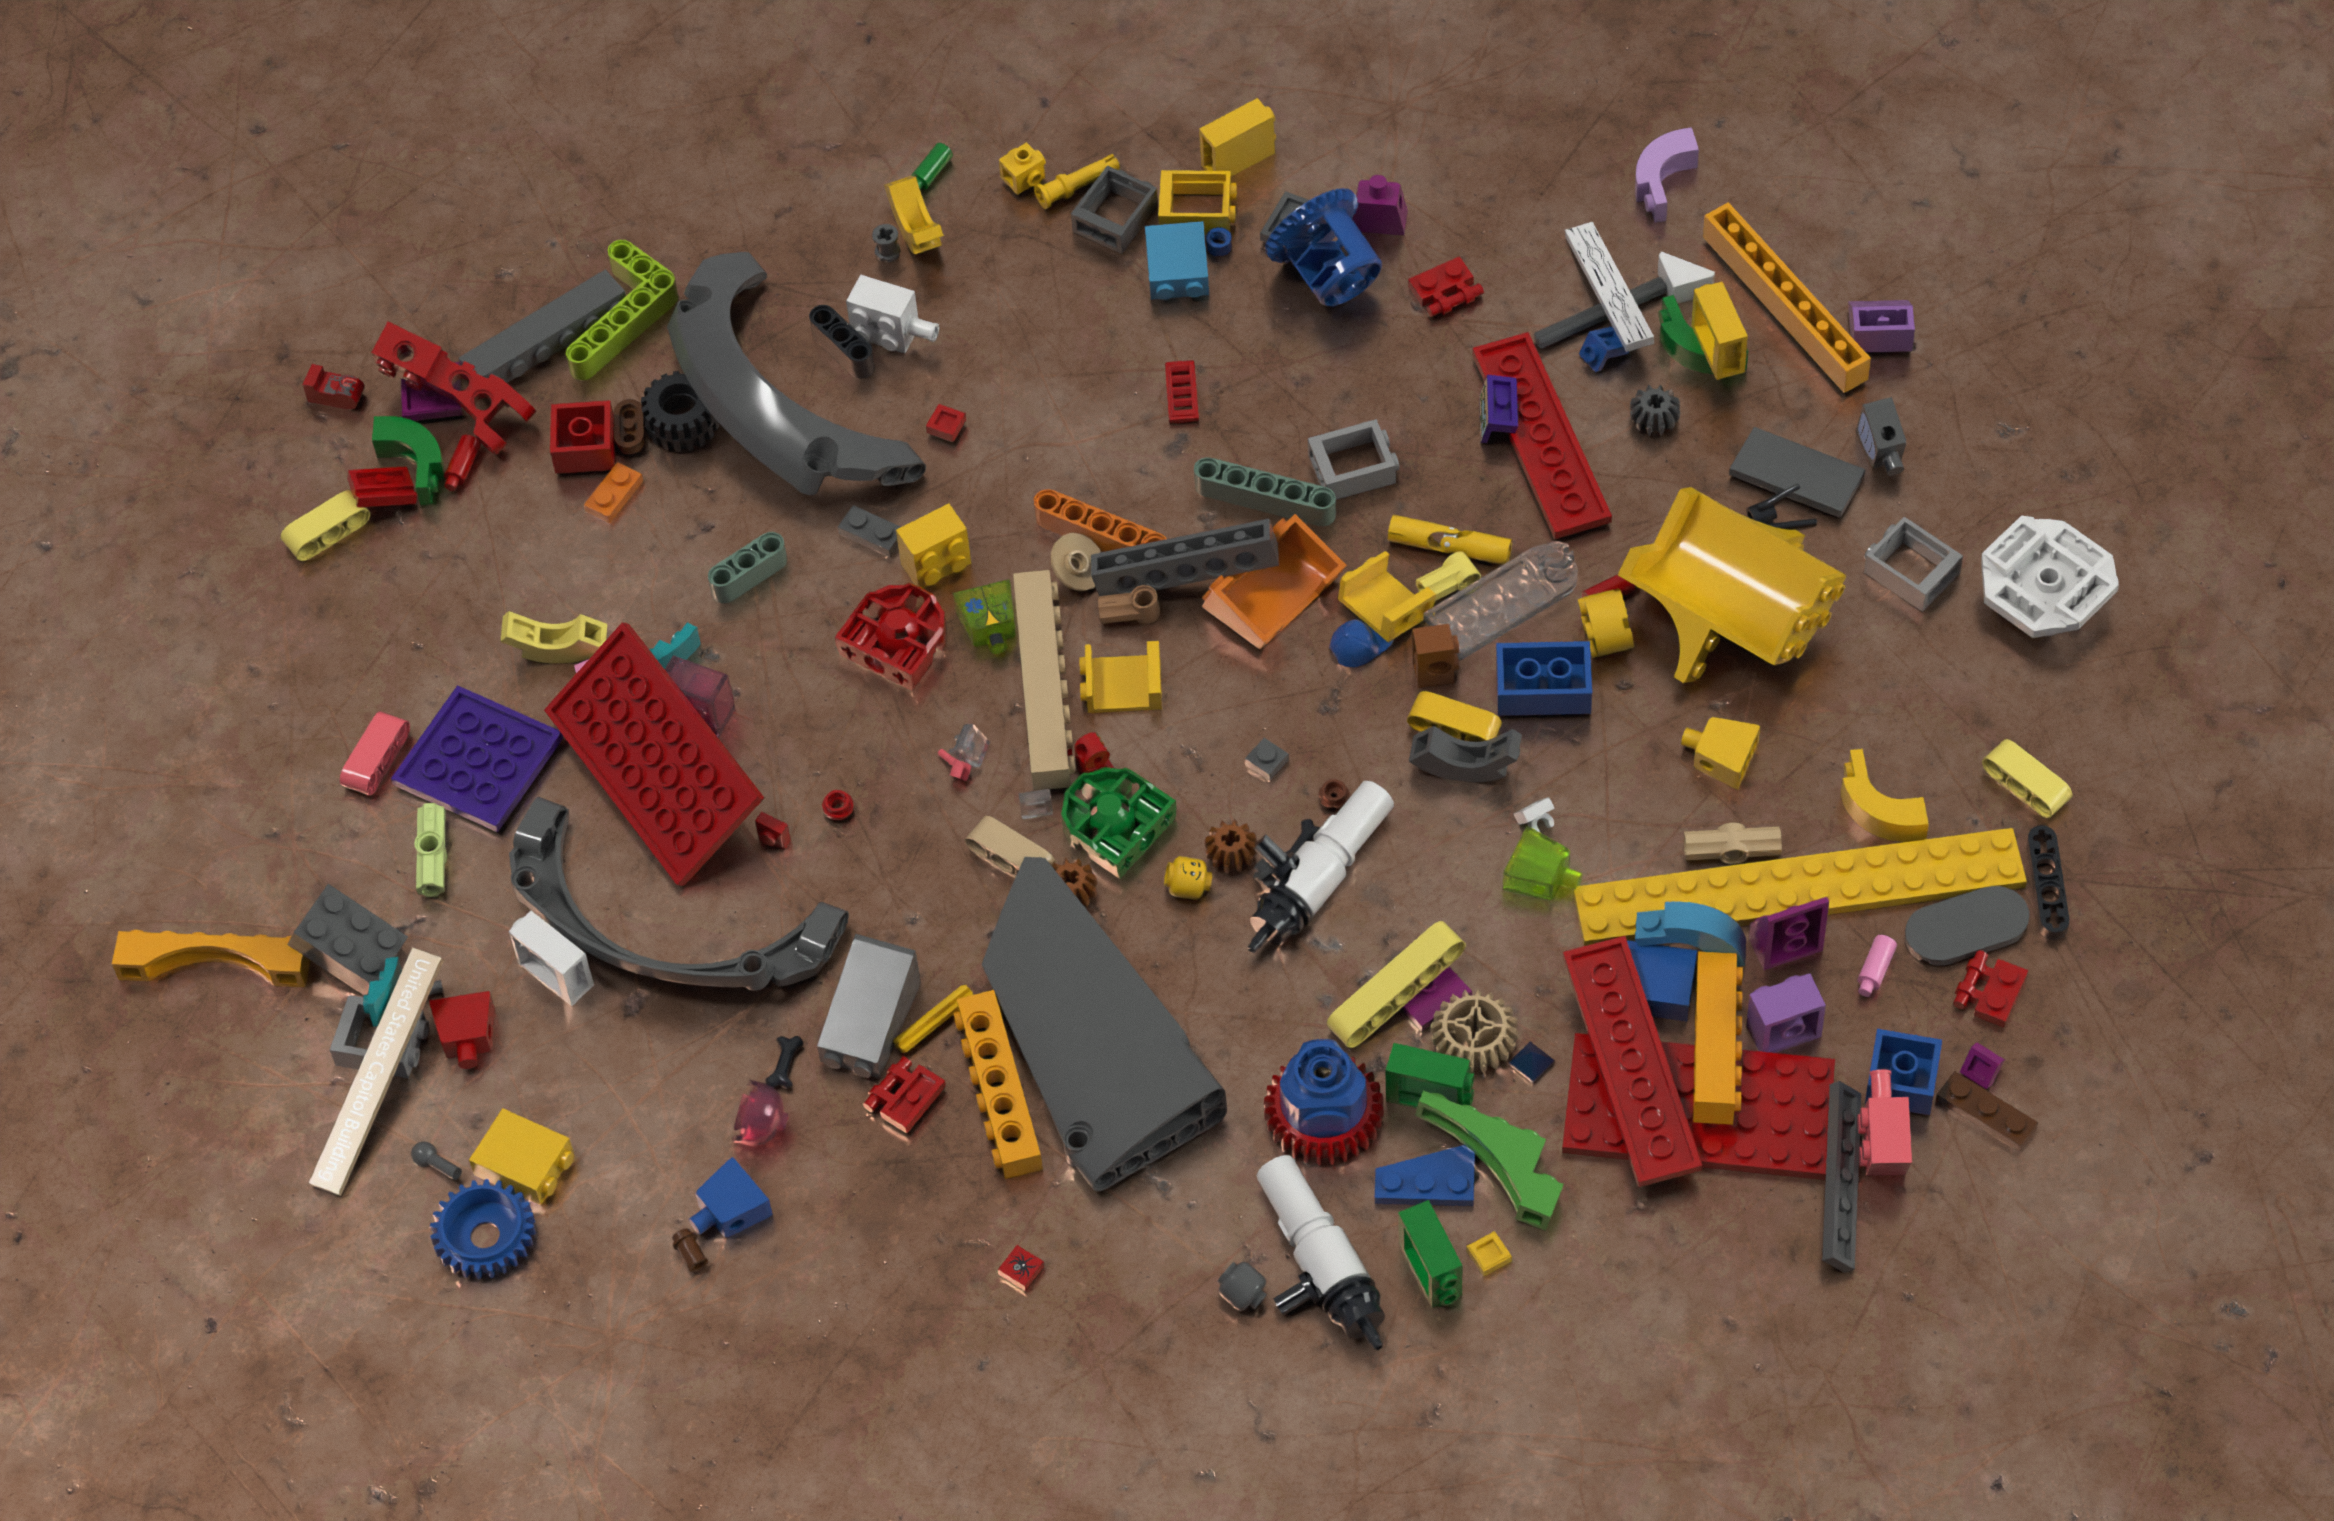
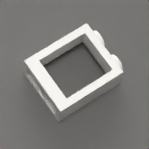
M530 911L524 918H519L513 924L509 935L518 964L569 1005L573 1006L594 986L586 954L533 911Z

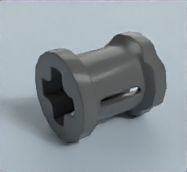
M882 224L873 230L872 238L876 244L874 252L879 261H895L901 252L900 245L897 243L899 234L897 228L893 225Z

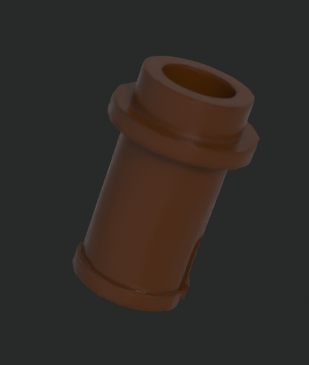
M685 1228L673 1235L672 1240L674 1242L672 1246L675 1250H679L689 1271L697 1272L708 1264V1259L704 1256L696 1242V1233Z

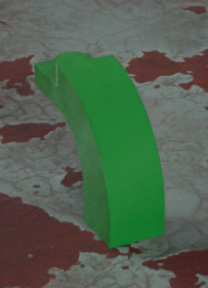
M1674 295L1663 297L1662 310L1658 311L1661 324L1660 343L1672 359L1682 366L1697 372L1713 374L1695 332L1683 318ZM1747 349V352H1746L1745 370L1747 369V363H1748V352H1749L1748 349Z
M374 416L372 443L377 458L399 457L417 465L415 488L420 505H432L433 493L438 492V480H446L444 478L445 465L435 437L424 426L413 420L397 416Z

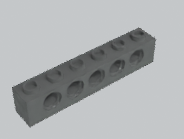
M1269 519L1091 555V577L1099 596L1131 593L1133 589L1141 585H1148L1155 590L1215 579L1221 575L1225 577L1279 566L1278 543Z

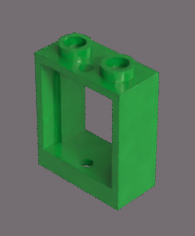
M1393 1043L1385 1070L1386 1102L1417 1109L1424 1090L1429 1093L1442 1094L1449 1101L1459 1105L1471 1106L1475 1091L1472 1089L1475 1074L1470 1073V1060Z
M1427 1200L1398 1212L1399 1244L1431 1307L1433 1308L1440 1304L1449 1305L1462 1296L1463 1265L1430 1201Z

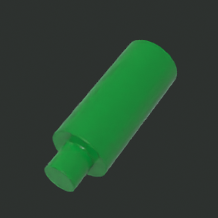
M937 143L911 174V176L916 177L919 189H927L953 157V152L945 144Z

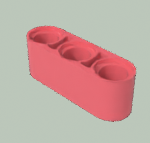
M382 711L376 713L341 771V786L368 796L374 794L408 738L410 732L409 721Z

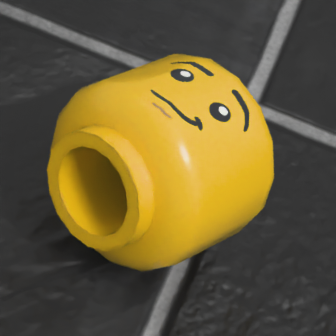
M1178 856L1174 859L1173 863L1168 862L1164 875V886L1168 887L1171 895L1197 900L1201 897L1203 891L1210 890L1212 872H1207V866L1203 860Z

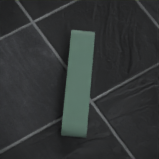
M1209 457L1201 458L1194 465L1195 489L1204 497L1289 519L1296 514L1303 522L1317 526H1328L1336 519V496L1327 487Z

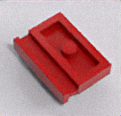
M407 466L348 470L347 480L353 497L357 501V507L416 504L417 492H414V484Z

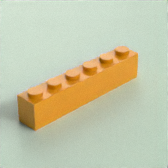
M1698 951L1695 998L1694 1123L1733 1125L1734 1111H1741V1092H1735V1086H1741L1742 1066H1735V1062L1741 1061L1742 1041H1736V1035L1741 1036L1742 1016H1736V1011H1742V991H1736V986H1742L1743 967H1737V953Z

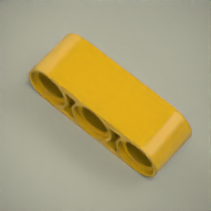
M1422 691L1418 694L1407 717L1409 726L1419 732L1435 726L1454 738L1470 742H1482L1495 738L1502 725L1501 719L1492 712L1427 691Z

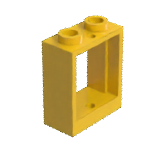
M1161 170L1159 225L1203 221L1204 235H1207L1210 230L1217 227H1222L1230 232V223H1235L1236 206H1231V200H1237V183H1231V171ZM1173 195H1223L1222 213H1172Z
M1723 282L1705 284L1694 289L1691 326L1716 380L1744 373L1748 335Z

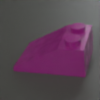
M1827 897L1799 906H1792L1772 915L1761 916L1750 923L1749 941L1763 970L1823 951L1829 909Z

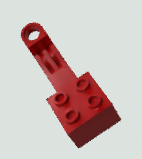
M387 321L371 352L376 366L379 367L378 371L392 379L398 376L405 379V384L416 391L421 392L422 388L427 391L433 390L456 401L476 421L473 432L474 436L494 455H497L507 444L487 425L504 406L514 409L525 420V423L537 412L525 398L503 379L493 374L490 375L489 379L477 374V371L474 370L475 366L466 361L463 362L462 366L450 361V358L447 357L448 353L443 351L441 346ZM413 357L410 361L403 362L404 358ZM459 379H465L469 382V386L463 391L455 390L453 386ZM483 398L489 399L491 406L487 410H479L475 407L477 401Z

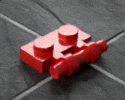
M1460 256L1408 279V287L1422 307L1433 302V304L1426 307L1430 317L1439 313L1442 315L1449 313L1453 307L1462 303L1467 305L1475 301V297L1484 294L1480 283L1470 287V285L1474 284V276Z
M1978 950L1974 959H1970L1965 968L1967 974L1963 982H1959L1955 990L1956 998L1953 1005L1958 1009H1965L1968 1002L1977 1005L1974 1010L1975 1017L2004 1028L2025 983L2028 970L2001 959L1997 960L1994 968L1986 966L1989 955L1984 951ZM1978 979L1987 982L1983 992L1975 988Z
M903 1056L897 1064L893 1063L887 1069V1076L882 1082L871 1088L868 1092L869 1097L863 1103V1106L868 1111L873 1112L879 1104L885 1105L880 1111L881 1118L903 1132L908 1133L944 1090L946 1083L944 1079L920 1064L912 1073L908 1072L912 1062ZM897 1083L902 1084L894 1095L890 1093Z

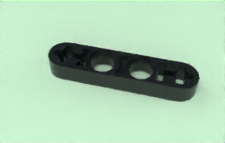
M2035 826L2028 834L2027 853L2040 933L2045 938L2059 940L2067 934L2070 918L2057 836L2054 830L2048 826ZM2037 838H2043V841L2046 842L2045 853H2040L2041 845ZM2042 863H2048L2054 867L2055 871L2048 875L2042 874L2038 871L2037 866ZM2044 891H2053L2059 896V899L2054 902H2048L2042 898L2041 894ZM2052 912H2056L2055 920L2059 928H2053L2052 923H2049Z

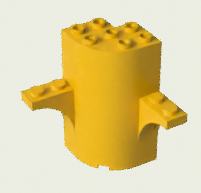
M1692 487L1679 490L1655 542L1630 548L1618 573V576L1654 596L1671 615L1677 628L1680 643L1679 663L1674 678L1682 683L1695 681L1702 676L1707 666L1705 660L1708 653L1712 652L1719 643L1720 636L1718 634L1772 665L1785 663L1793 657L1800 658L1807 647V643L1819 627L1823 629L1829 622L1832 615L1829 610L1833 602L1839 600L1845 589L1843 582L1847 575L1803 551L1804 545L1802 542L1805 535L1799 531L1781 529L1750 519Z

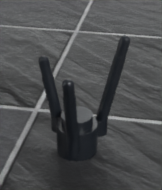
M1795 484L1765 501L1746 508L1748 518L1781 529L1817 524L1816 519L1773 523V520L1777 519V512L1773 504L1799 490L1800 484Z

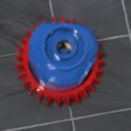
M1315 1039L1304 1042L1297 1055L1290 1059L1287 1067L1280 1066V1076H1272V1085L1267 1086L1266 1097H1264V1118L1267 1121L1268 1132L1273 1133L1274 1142H1281L1283 1152L1292 1148V1157L1294 1159L1301 1153L1304 1154L1305 1163H1308L1310 1157H1315L1319 1166L1323 1158H1328L1331 1165L1334 1164L1335 1157L1338 1156L1346 1162L1348 1152L1357 1157L1359 1154L1358 1146L1368 1149V1139H1376V1130L1381 1129V1118L1384 1116L1383 1094L1380 1093V1084L1375 1082L1373 1072L1366 1073L1365 1063L1356 1066L1355 1057L1350 1058L1335 1040Z

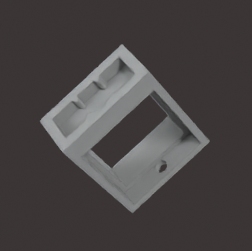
M1377 419L1308 438V456L1319 484L1331 489L1335 493L1336 500L1396 483V471L1399 470L1398 458L1395 452L1390 453L1388 434L1385 429H1380ZM1374 442L1382 463L1335 476L1327 454Z
M1903 517L1896 525L1892 524L1888 527L1883 535V539L1878 544L1873 543L1867 549L1864 555L1866 559L1864 573L1923 612L1961 573L1963 555L1906 517ZM1903 543L1937 565L1919 585L1884 563Z
M348 995L330 1047L335 1066L359 1070L368 1050L355 1047L365 1017L371 1018L370 1014H365L363 997ZM423 1010L394 1076L409 1078L412 1067H417L419 1063V1047L422 1039L425 1040L429 1032V1021H426Z

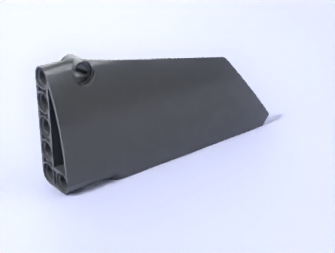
M1024 857L992 934L982 962V968L992 989L995 991L996 998L1063 1141L1067 1163L1077 1168L1092 1189L1098 1192L1107 1189L1221 1122L1227 1114L1226 1092L1191 1049L1188 1037L1181 1026L1046 858Z

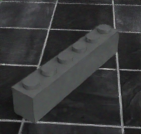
M605 269L458 358L460 366L466 361L475 366L474 370L477 371V374L488 379L493 374L507 383L515 377L523 375L527 370L540 362L546 361L550 356L563 348L569 347L626 296L625 290Z

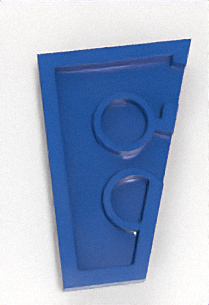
M1461 1145L1376 1168L1375 1204L1417 1205L1429 1200L1431 1205L1474 1206L1475 1153L1467 1146Z

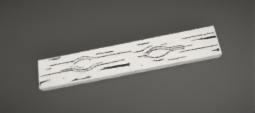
M1593 222L1566 229L1565 238L1625 351L1628 352L1654 344V335Z

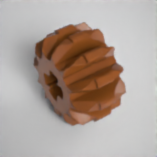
M1234 819L1231 825H1227L1222 820L1220 828L1211 826L1209 836H1206L1204 840L1205 856L1208 861H1212L1215 870L1224 866V871L1227 874L1231 868H1236L1238 872H1241L1243 869L1242 864L1251 866L1253 857L1258 853L1254 849V844L1257 842L1256 834L1250 832L1247 823L1238 826V822Z
M1066 857L1063 865L1053 863L1052 867L1083 906L1088 908L1089 899L1095 898L1097 894L1096 885L1098 884L1097 876L1092 873L1090 864L1082 866V861L1079 858L1074 863H1070Z

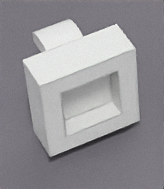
M1549 797L1540 799L1514 813L1519 825L1528 823V830L1532 835L1540 834V830L1537 827L1539 819L1545 822L1547 828L1554 826L1553 818L1547 814V812L1554 809Z

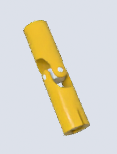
M1399 515L1392 516L1387 537L1389 542L1445 553L1462 551L1468 558L1505 566L1509 562L1513 542L1512 539L1476 531H1459L1454 527ZM1432 533H1444L1440 544L1434 540Z

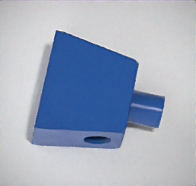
M732 1157L696 1191L697 1202L701 1210L688 1220L699 1235L714 1225L724 1237H730L769 1218L773 1213L767 1196Z

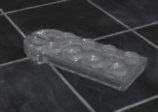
M1552 541L1532 547L1424 612L1423 620L1429 626L1450 625L1451 635H1457L1459 653L1457 655L1458 660L1461 661L1572 593L1578 581V567L1574 560V551L1569 552V545L1559 541Z

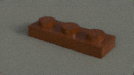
M1956 1071L1953 1072L1936 1095V1101L2018 1152L2037 1129V1121Z

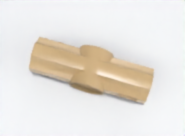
M1731 822L1721 825L1717 830L1684 832V854L1686 860L1720 859L1726 864H1739L1748 857L1775 856L1782 853L1781 830L1779 826L1745 828L1740 823Z

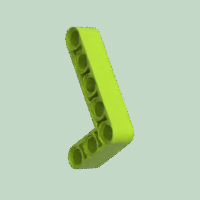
M627 240L612 242L607 251L612 273L633 288V290L567 348L566 356L570 373L577 380H587L593 377L678 301L679 295L674 274Z

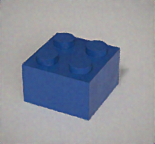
M1877 1029L1870 1071L1881 1069L1891 1071L1892 1097H1909V1112L1926 1115L1931 1113L1942 1039ZM1869 1074V1080H1868V1086H1867L1865 1104H1866L1868 1098H1872V1092H1871V1076H1870V1074Z

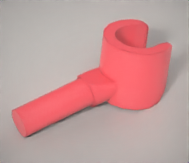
M940 749L938 755L948 762L949 765H952L949 775L967 781L972 766L952 757L944 749Z

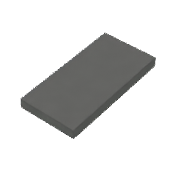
M1754 427L1732 463L1729 475L1777 494L1795 484H1800V489L1787 496V498L1841 518L1863 480L1866 469Z

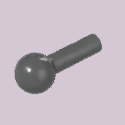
M419 1142L411 1150L412 1161L417 1166H432L453 1180H457L462 1174L461 1168L437 1155L436 1148L429 1142Z

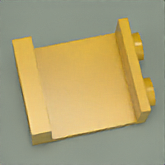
M1384 551L1375 558H1369L1354 571H1348L1342 576L1338 600L1382 638L1390 642L1432 615L1436 593L1429 587H1426L1414 595L1387 572L1389 554Z
M1147 641V655L1092 658L1091 644L1085 645V657H1079L1080 675H1086V683H1080L1081 701H1087L1088 713L1162 710L1159 641Z

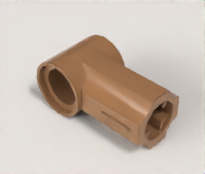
M1148 585L1138 586L1131 593L1098 596L1101 624L1136 620L1141 624H1151L1158 620L1161 611L1156 590Z

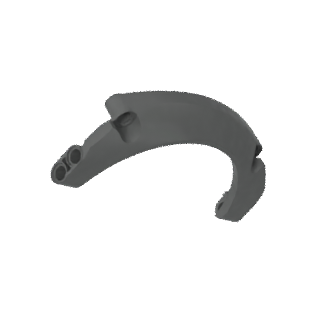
M749 252L720 254L703 260L684 291L685 296L689 299L680 300L677 303L667 329L678 362L693 390L713 417L736 441L769 469L793 485L799 492L806 495L817 494L826 476L851 481H872L877 478L883 486H892L915 482L925 473L926 464L907 442L874 437L834 424L803 408L768 382L743 353L735 338L730 320L732 300L743 289L754 288L763 280H766L767 273Z
M537 797L517 828L513 840L514 848L509 853L512 873L511 883L516 898L520 903L526 905L574 945L591 955L619 968L665 981L709 987H746L749 990L756 991L766 987L770 980L776 986H786L817 975L829 960L845 931L849 919L848 911L820 902L814 911L794 930L758 951L748 950L738 958L715 963L679 964L658 961L635 954L607 939L590 924L574 903L566 885L563 868V846L569 821V809L565 806Z

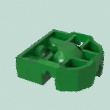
M1104 767L1090 773L1081 774L1065 791L1061 812L1062 826L1071 847L1077 850L1082 845L1092 861L1121 879L1175 820L1177 806L1175 799L1128 768ZM1132 783H1138L1139 790L1128 799L1126 795L1131 791ZM1081 790L1083 796L1089 799L1090 803L1087 804L1076 797L1075 791ZM1122 803L1128 806L1129 812L1122 808ZM1097 806V812L1091 816L1092 809ZM1136 821H1137L1138 823H1140V825H1139L1137 828H1136ZM1097 828L1098 834L1092 840L1089 839L1088 836L1093 832V829Z

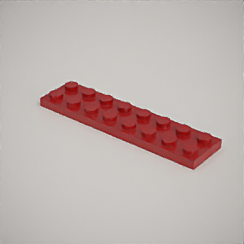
M1529 332L1472 348V356L1484 382L1487 375L1517 379L1518 428L1516 433L1507 434L1554 539L1612 523V514Z
M1621 936L1564 951L1563 960L1638 1187L1702 1171V1163L1626 937Z

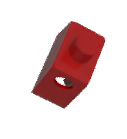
M490 991L429 1000L446 1058L457 1057L458 1066L462 1069L476 1067L478 1064L477 1054L489 1052L492 1047L495 1007Z

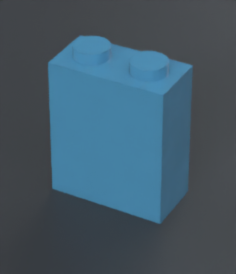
M1203 221L1145 226L1151 300L1209 295Z

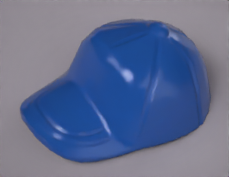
M1356 619L1348 621L1336 629L1332 635L1329 649L1332 650L1339 664L1354 668L1368 663L1391 646L1393 640L1387 642L1365 622Z

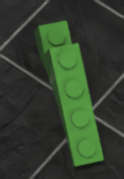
M1423 1090L1415 1116L1438 1126L1471 1149L1489 1167L1502 1184L1517 1212L1515 1219L1546 1231L1564 1185L1548 1174H1537L1534 1172L1546 1139L1540 1137L1533 1130H1522L1510 1125L1500 1117L1487 1116L1478 1112L1477 1109L1470 1105H1459L1449 1101L1442 1094L1429 1093Z

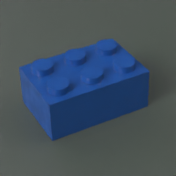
M1590 641L1496 643L1498 716L1591 714L1592 676Z

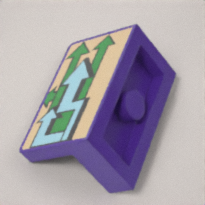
M1495 375L1486 376L1479 395L1480 443L1487 444L1491 431L1516 433L1518 428L1516 378Z

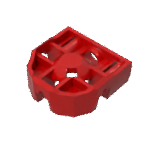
M911 583L887 585L865 595L835 636L836 647L840 656L912 691L932 665L936 648L942 651L946 646L947 626L945 612L937 602L935 595ZM923 597L925 602L915 613L913 609L917 605V598ZM868 609L870 616L878 619V621L863 615V610ZM906 632L907 637L896 639V633ZM917 636L920 637L921 641L927 643V645L917 642Z

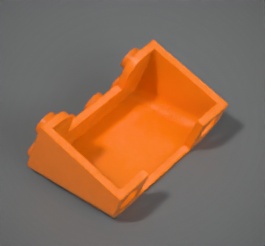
M1296 514L1288 521L1282 518L1273 527L1278 543L1279 566L1225 577L1221 575L1209 586V590L1202 597L1205 601L1202 608L1259 650L1265 647L1329 587L1347 566Z

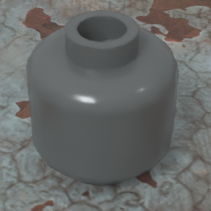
M1233 1262L1217 1280V1283L1220 1284L1218 1289L1219 1295L1238 1311H1244L1249 1306L1255 1310L1267 1296L1263 1291L1266 1286V1278L1248 1262H1240L1238 1265Z

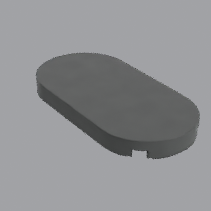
M2002 886L1984 887L1915 911L1906 924L1905 944L1909 952L1920 961L1923 959L1929 962L1930 965L1935 966L1949 965L1974 957L1978 950L1989 952L2017 942L2027 929L2030 915L2029 908L2025 900L2017 892Z

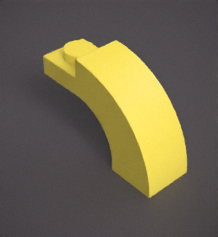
M508 611L502 620L501 642L521 649L522 658L536 662L552 664L574 663L590 659L606 641L607 637L606 623L582 614L570 622L547 624Z

